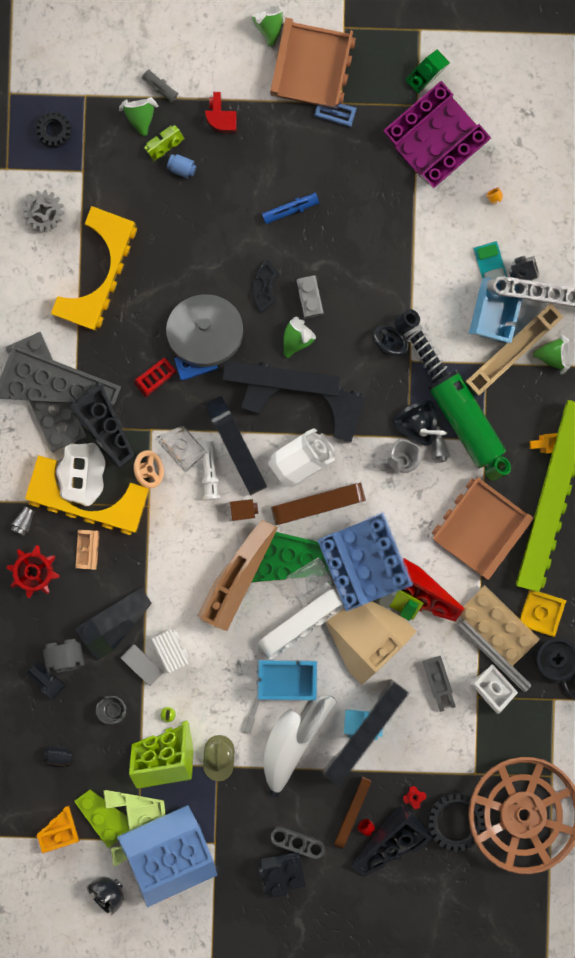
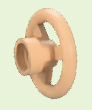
M142 451L135 459L134 473L138 482L146 488H155L163 479V463L160 457L153 451ZM148 456L147 462L140 463L142 458ZM153 459L158 466V475L154 471ZM151 477L154 482H146L143 478Z

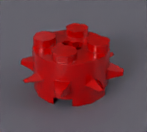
M37 545L32 553L25 554L21 550H17L19 559L15 562V565L7 566V569L13 572L15 579L11 587L20 586L22 589H25L27 598H30L33 592L38 590L48 594V584L51 582V579L59 578V574L53 571L52 562L56 557L42 555L40 547ZM31 567L37 568L38 572H36V577L34 575H29Z

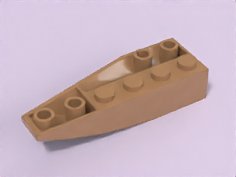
M264 520L259 522L215 579L197 615L201 620L214 627L228 631L278 527Z

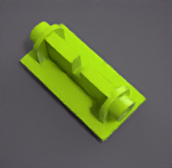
M170 125L160 133L163 137L161 141L156 136L146 143L144 148L153 161L162 157L168 150L179 145L184 140L183 135L175 125Z

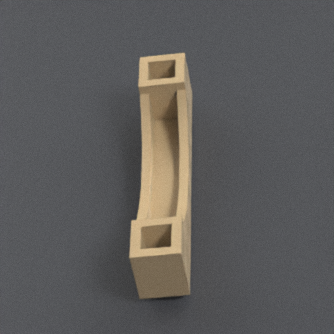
M550 303L512 338L511 343H507L465 382L466 385L478 397L564 317Z

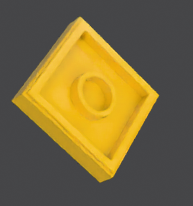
M529 589L520 620L531 630L555 637L566 600Z

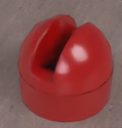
M364 819L358 825V831L365 836L372 835L371 832L375 831V826L369 819Z

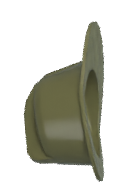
M215 735L205 744L203 768L207 777L214 781H224L233 772L235 750L232 741L226 736Z

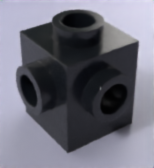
M535 256L515 258L511 268H509L510 277L527 281L537 279L540 273Z

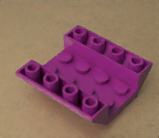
M442 81L436 84L383 130L397 152L418 176L433 189L492 139L480 124L477 125L453 98L454 94Z

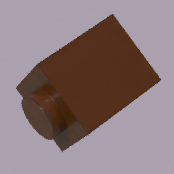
M253 499L230 502L232 521L253 519L255 514H259L258 505L253 503Z

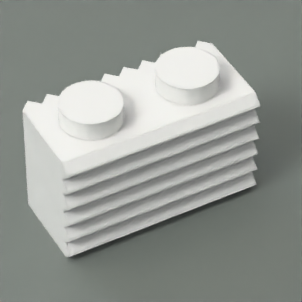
M170 629L150 639L167 674L189 663L187 659L190 656L186 648H181L179 642L182 640L177 631L173 632Z

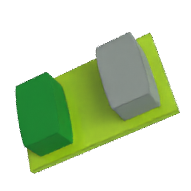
M402 590L377 599L379 600L378 604L385 608H393L400 612V616L408 621L415 618L423 605V602Z

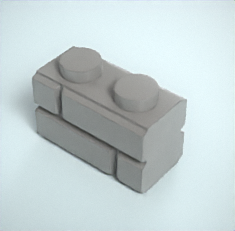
M316 276L296 279L304 319L323 315Z

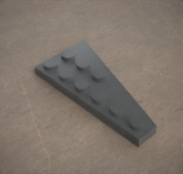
M13 345L0 377V399L73 403L98 382L103 384L107 397L111 404L114 405L121 386Z

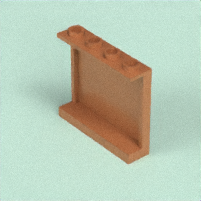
M286 17L270 96L338 109V104H342L344 93L341 92L342 85L346 86L348 74H345L346 67L350 68L352 56H349V51L354 49L356 38L352 37L353 31L350 30V34L299 24L293 22L292 18Z
M477 477L475 480L471 478L466 485L468 490L464 495L460 493L454 501L457 505L453 510L449 509L443 516L445 521L441 526L438 524L431 534L434 535L432 539L489 580L534 518L483 482L481 478Z

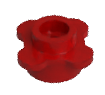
M411 786L403 800L405 803L411 804L414 809H419L422 800L426 799V794L417 790V787Z

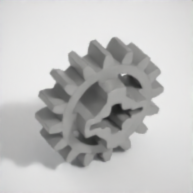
M44 190L43 194L36 191L37 196L34 197L30 194L31 200L24 201L28 206L23 207V211L27 212L23 217L25 219L29 218L27 224H34V230L40 227L41 232L44 231V228H47L50 232L52 225L57 228L56 222L63 221L60 215H65V212L60 209L64 205L63 203L58 204L60 201L59 196L54 199V192L48 195L47 190ZM44 199H49L54 204H47L45 203ZM37 201L35 209L31 210L33 204ZM42 207L48 209L46 211V215H42V213H39L42 211ZM56 212L55 217L50 220L51 215ZM33 218H40L43 223H38Z

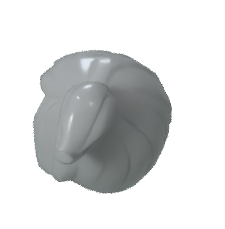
M399 440L389 448L387 459L379 460L373 466L383 471H390L391 469L401 473L414 471L421 461L419 445L407 440Z

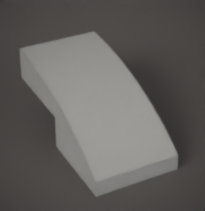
M135 644L121 656V659L149 686L163 673Z

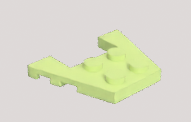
M103 790L106 808L126 806L129 831L165 815L163 800ZM121 846L111 848L113 866L128 860Z

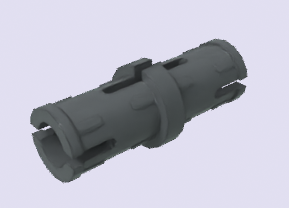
M150 69L142 76V80L152 86L156 93L159 92L168 99L169 102H173L177 98L179 93L167 85L164 79L161 80L151 72Z

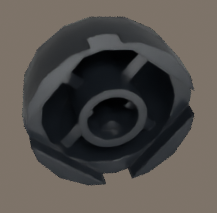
M102 876L87 885L89 894L94 893L95 898L93 900L107 914L110 912V915H113L122 906L124 894L121 889L123 885L118 879L112 880L110 877Z

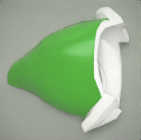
M280 5L276 7L270 6V10L256 12V14L252 15L254 25L264 36L269 47L275 45L281 31L283 11Z
M151 97L146 100L129 103L128 100H125L120 105L119 111L124 110L131 125L142 136H146L149 124L152 121L154 107L157 108L158 105Z
M294 317L289 322L284 332V355L286 358L310 346L316 339L315 334L303 325L305 322L299 320L298 317Z
M559 334V339L550 341L535 350L533 357L542 360L551 367L560 369V374L562 375L571 366L568 365V342L570 341L567 337Z

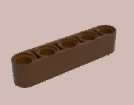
M360 482L271 507L275 525L277 526L366 501L362 483Z

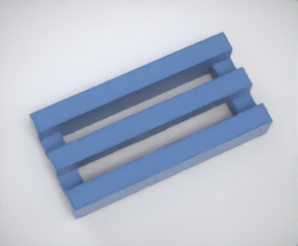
M338 104V108L351 111L350 115L317 105L314 117L351 127L356 108L345 104ZM321 110L327 113L338 115L344 118H348L349 121L342 120L319 112Z

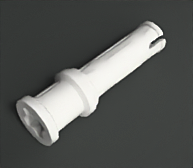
M213 441L201 442L204 468L202 484H204L205 493L203 500L220 499L217 488L219 479L215 475Z

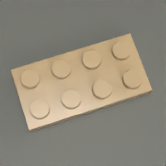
M485 585L463 606L464 611L460 616L511 666L520 660L539 641V638Z

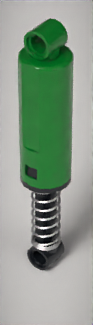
M413 309L406 310L395 318L394 325L398 332L404 334L405 338L409 337L407 342H412L411 348H415L417 351L415 355H420L419 361H423L425 364L423 368H427L429 370L427 374L432 375L431 381H435V383L428 387L429 391L477 468L485 466V475L492 481L504 477L511 470L510 462L506 458L500 457L506 453L504 445L458 370L452 373H447L445 370L447 366L442 365L443 360H439L437 357L439 353L434 352L435 347H431L429 344L431 340H427L425 337L427 334L422 332L423 326L420 324V316L417 311Z

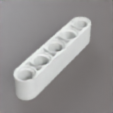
M335 589L327 591L262 638L258 644L267 658L272 660L339 613L344 608L340 596Z

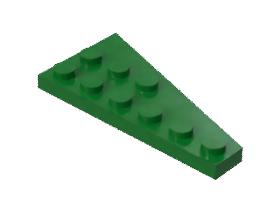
M276 532L252 582L328 576L331 573L317 541Z

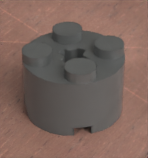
M76 639L66 640L62 645H57V643L45 645L46 649L43 650L48 674H51L53 669L56 670V673L78 669V664L81 667L85 666L81 643H77Z

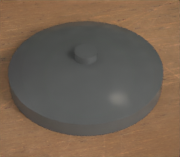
M209 294L192 296L179 303L171 312L166 326L168 344L173 353L187 364L198 367H210L221 364L231 358L241 345L243 339L241 316L238 310L224 298Z

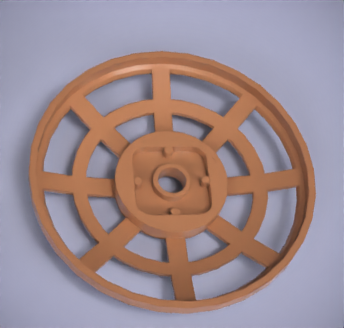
M518 757L497 764L480 779L471 797L469 824L476 845L488 860L507 871L519 874H533L554 867L575 846V812L573 827L562 824L563 810L560 801L571 795L575 811L574 784L561 769L542 759ZM511 764H536L532 775L519 774L509 777L506 766ZM543 767L556 774L567 788L556 793L550 784L539 778ZM499 771L502 781L493 788L488 798L479 796L478 793L485 781L493 773ZM528 780L529 784L526 792H516L512 782ZM536 785H541L551 796L541 800L534 794ZM505 786L509 797L506 798L503 804L493 801L498 791ZM475 803L485 806L484 819L487 830L479 835L476 832L474 823ZM553 803L556 807V822L547 819L546 807ZM490 808L500 811L501 822L493 827L490 821ZM523 809L528 812V817L524 821L519 818V812ZM544 826L553 829L549 838L544 843H541L537 834ZM505 829L512 835L509 846L496 836L498 832ZM559 832L570 834L571 836L565 847L557 856L550 859L545 849L554 842ZM491 837L497 846L508 852L506 863L493 857L481 842ZM530 838L535 848L527 850L517 849L519 839ZM538 853L543 861V864L534 867L513 866L515 855L528 856Z

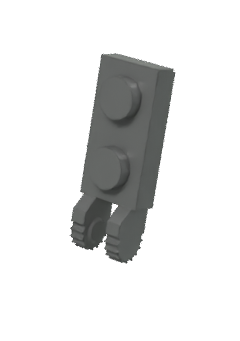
M441 655L422 661L440 712L444 711V705L440 696L446 694L451 708L456 707L452 696L453 691Z

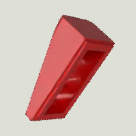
M164 357L135 379L134 384L147 397L176 374L177 371ZM163 365V367L168 371L167 375L163 372L160 366ZM155 370L161 375L162 379H159L154 373ZM149 375L154 379L155 384L148 378ZM143 380L150 387L149 389L144 385V383L142 382Z

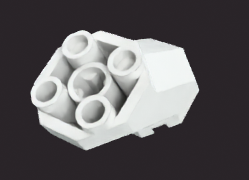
M311 429L271 455L268 465L274 471L282 486H290L292 488L335 461V456L332 457L334 447L326 435L322 433L318 435L315 433L318 430Z

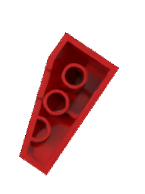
M403 558L402 560L413 585L401 590L423 602L419 611L424 609L432 612L434 616L456 622L464 611V607L421 567Z

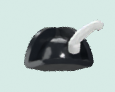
M430 400L415 403L402 410L393 418V425L401 433L424 446L432 444L435 434H446L445 431H436V408Z

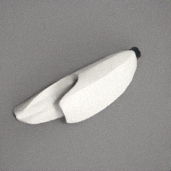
M330 695L317 697V700H313L301 716L289 709L281 715L274 725L264 753V771L271 796H279L280 791L289 780L302 754L332 707L337 703L334 697Z

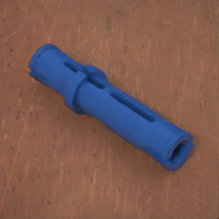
M314 192L311 195L300 199L297 197L295 201L265 213L263 212L262 215L265 223L268 224L298 211L304 212V209L320 203ZM289 209V210H287V211H284V212H282V213H279V214H277V215H274V214H276V213H278V212H281V211H283V210Z

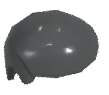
M106 696L96 705V715L105 724H118L126 716V705L117 696Z

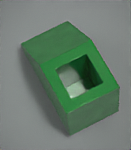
M437 49L428 55L405 81L419 94L443 72L450 62Z

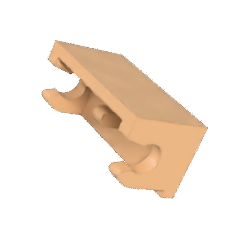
M78 530L75 568L97 569L99 531Z

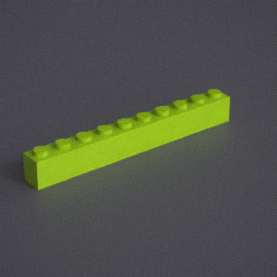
M566 400L516 581L517 586L540 592V588H544L546 583V577H544L545 570H549L551 565L550 552L555 550L557 540H554L555 534L560 532L562 522L559 521L560 516L565 514L567 503H564L566 495L569 496L571 493V477H575V401Z

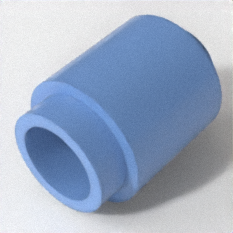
M172 154L168 161L167 169L176 175L188 179L189 176L194 175L196 166L193 160L178 154Z

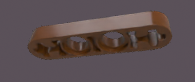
M362 776L334 846L341 849L344 848L370 787L371 779Z

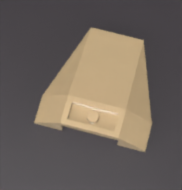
M373 601L349 611L343 608L325 622L348 671L361 685L385 665L417 632L403 617Z

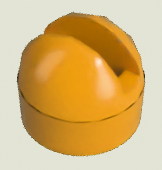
M499 187L490 190L486 194L488 200L493 204L503 200V194Z

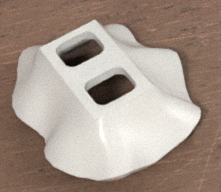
M95 443L72 444L65 447L64 458L56 470L61 484L60 496L63 499L80 503L84 506H90L102 493L104 487L102 475L106 461L100 448ZM74 458L84 459L83 470L73 468ZM73 477L83 479L81 489L71 487Z

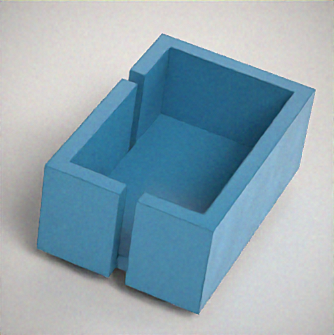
M491 277L482 278L469 334L503 344L511 343L515 326H506V323L517 322L522 299L491 294L487 289V283ZM497 281L496 288L500 290L501 283ZM515 284L514 291L518 293L519 286Z
M257 660V677L261 678V681H257V699L317 700V661L297 660L296 664L294 660Z

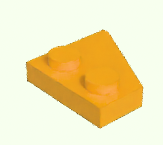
M69 806L65 807L56 818L37 834L42 854L80 842Z

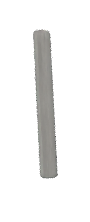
M462 620L458 624V628L523 692H526L531 687V684L466 620Z

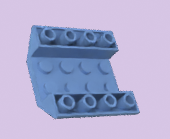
M384 512L318 539L346 611L413 585Z
M188 805L117 837L130 863L147 908L217 876L213 858Z

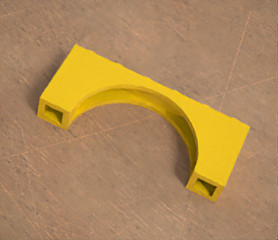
M91 206L85 225L96 231L108 245L111 257L108 276L96 291L80 298L57 296L51 314L96 331L102 325L104 318L101 315L103 310L108 309L110 304L109 294L114 292L117 282L115 278L117 274L120 275L124 264L121 262L124 256H128L131 247L128 244L131 238L134 239L137 228H135L136 224L133 221Z
M38 455L25 496V500H29V505L40 507V504L48 506L47 510L58 513V510L66 512V516L76 518L79 515L84 517L83 521L92 524H95V521L102 522V527L113 530L115 526L121 528L120 532L131 535L132 532H137L149 488L130 483L124 496L113 506L101 511H85L75 507L68 500L60 496L61 490L57 482L56 473L58 461Z

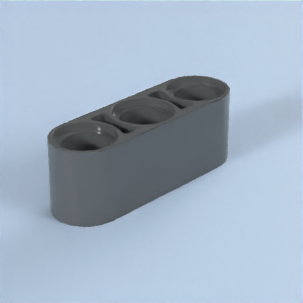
M280 826L275 827L271 832V841L279 847L296 853L299 852V854L318 859L324 854V844L319 839ZM276 832H283L285 838L282 841H277L274 838ZM295 838H301L303 844L300 847H295L292 841ZM314 844L321 846V851L317 854L312 853L310 850Z

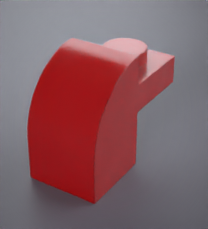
M213 92V97L209 98V109H213V111H205L208 124L212 129L220 133H236V111H221V92Z

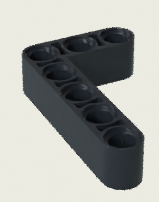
M222 395L205 403L210 417L250 496L267 488Z

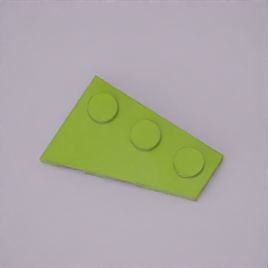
M91 789L74 801L108 848L119 841L118 836L129 832L127 816L115 807L106 808L105 799Z

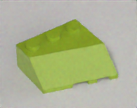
M188 720L182 722V725L175 729H172V727L166 729L165 733L159 736L152 735L132 744L129 775L137 789L192 779L194 748Z

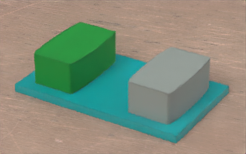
M497 241L473 248L482 278L507 277Z

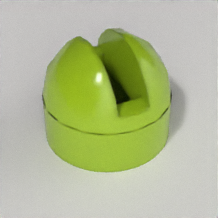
M172 707L163 708L160 713L161 719L164 722H172L176 717L175 710ZM167 710H170L169 720L166 719Z

